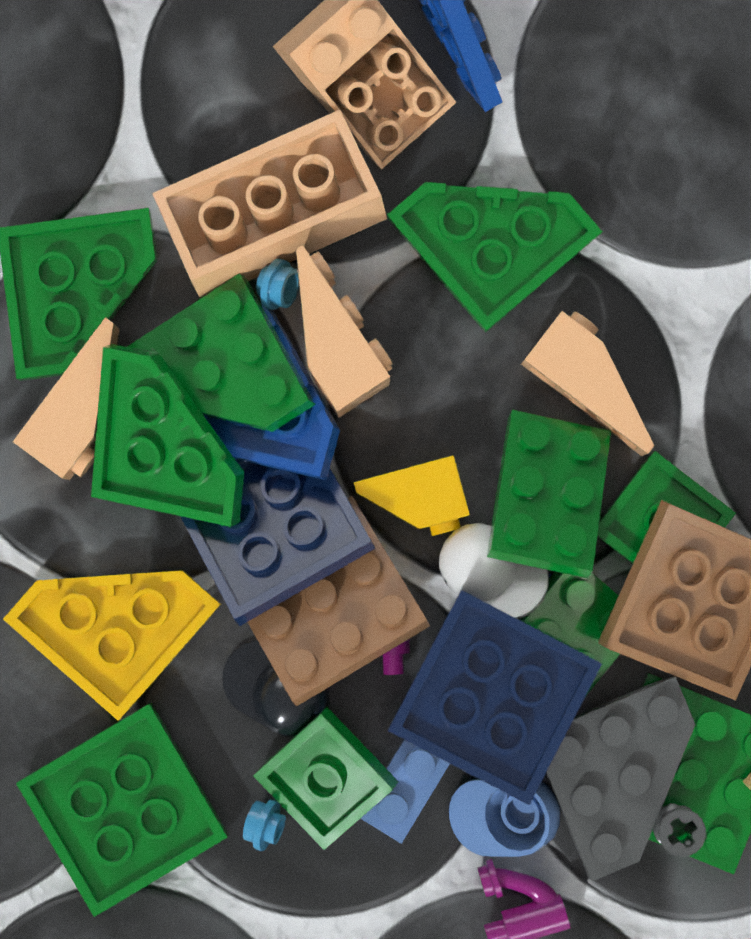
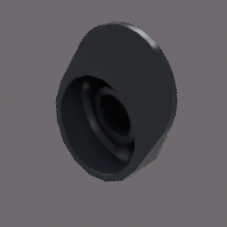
M258 640L238 647L230 655L224 666L222 682L230 703L237 710L267 727L272 732L286 737L295 736L320 712L330 706L329 687L296 706L289 697Z

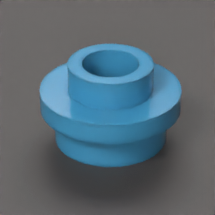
M278 258L261 270L257 279L256 291L260 295L263 307L276 310L279 307L289 308L293 304L300 288L298 269L292 268L288 261Z
M257 800L249 810L244 824L243 839L252 842L253 848L256 850L264 851L270 843L276 845L283 833L286 816L280 814V804L277 801L269 800L267 803Z

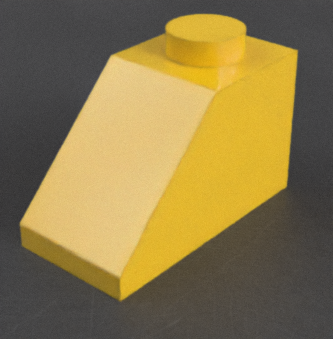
M454 456L354 482L356 493L417 529L429 527L432 536L460 529L459 518L470 515Z

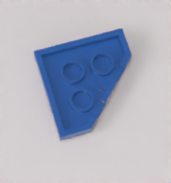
M419 0L423 5L421 10L441 45L444 44L451 59L458 67L456 72L466 90L485 112L503 103L496 86V82L502 80L500 71L488 52L484 54L480 43L486 40V36L476 16L472 12L467 13L463 3L466 0Z
M263 307L316 405L273 432L229 420L224 421L207 416L204 417L234 459L327 480L340 429L275 313L271 309Z

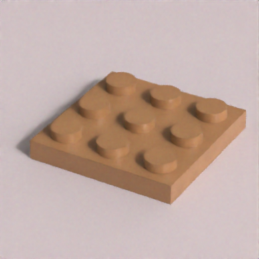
M353 496L347 499L376 549L248 621L272 667L296 706L430 627L429 622Z
M661 500L598 643L607 649L736 701L751 668V539Z

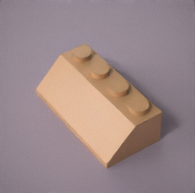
M341 110L152 193L200 299L239 273L250 281L257 278L261 270L265 266H269L275 259L280 258L289 263L297 260L296 249L301 245L310 254L387 219L381 193Z

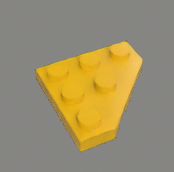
M184 570L37 580L3 620L119 721L220 607L221 603Z

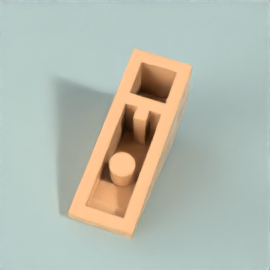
M561 311L521 365L605 429L610 430L614 436L639 455L644 456L648 454L654 447V444L604 342L595 336L598 328L577 312L568 316L565 312Z
M104 318L13 441V443L62 479L70 480L74 474L82 477L94 463L95 450L93 448L96 441L103 347L111 344L117 345L120 330L107 318Z

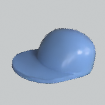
M474 779L461 785L453 794L449 806V819L457 839L471 852L490 857H520L539 851L555 837L560 826V807L552 789L543 781L538 787L530 805H527L480 779Z

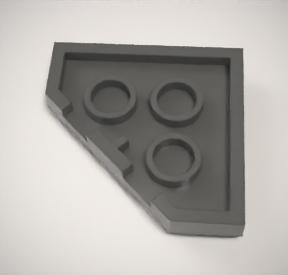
M673 675L576 715L546 772L552 791L591 882L640 861L695 727V722L676 677Z

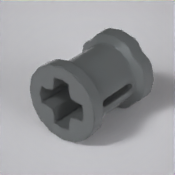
M675 803L667 804L661 808L652 830L656 840L669 853L676 856H690L696 853L703 846L706 839V827L703 820L688 806ZM676 818L684 824L688 823L684 827L687 836L683 840H679L674 835L669 836L673 832L670 823Z

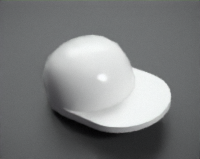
M474 523L464 525L460 529L455 530L446 539L439 555L440 573L446 585L458 595L460 590H463L516 619L525 617L540 605L548 589V570L488 558L490 525Z

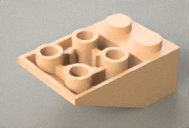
M324 0L273 46L302 84L330 114L341 110L356 143L380 169H383L456 103L378 0Z
M301 245L296 249L308 369L312 379L338 418H340L389 386L390 376L388 371L392 369L391 365L393 363L376 338L368 343L360 332V329L364 327L362 323L364 319L349 296L345 295L338 299L331 287L336 285L334 281L335 276L322 255L316 252L310 256L305 247Z

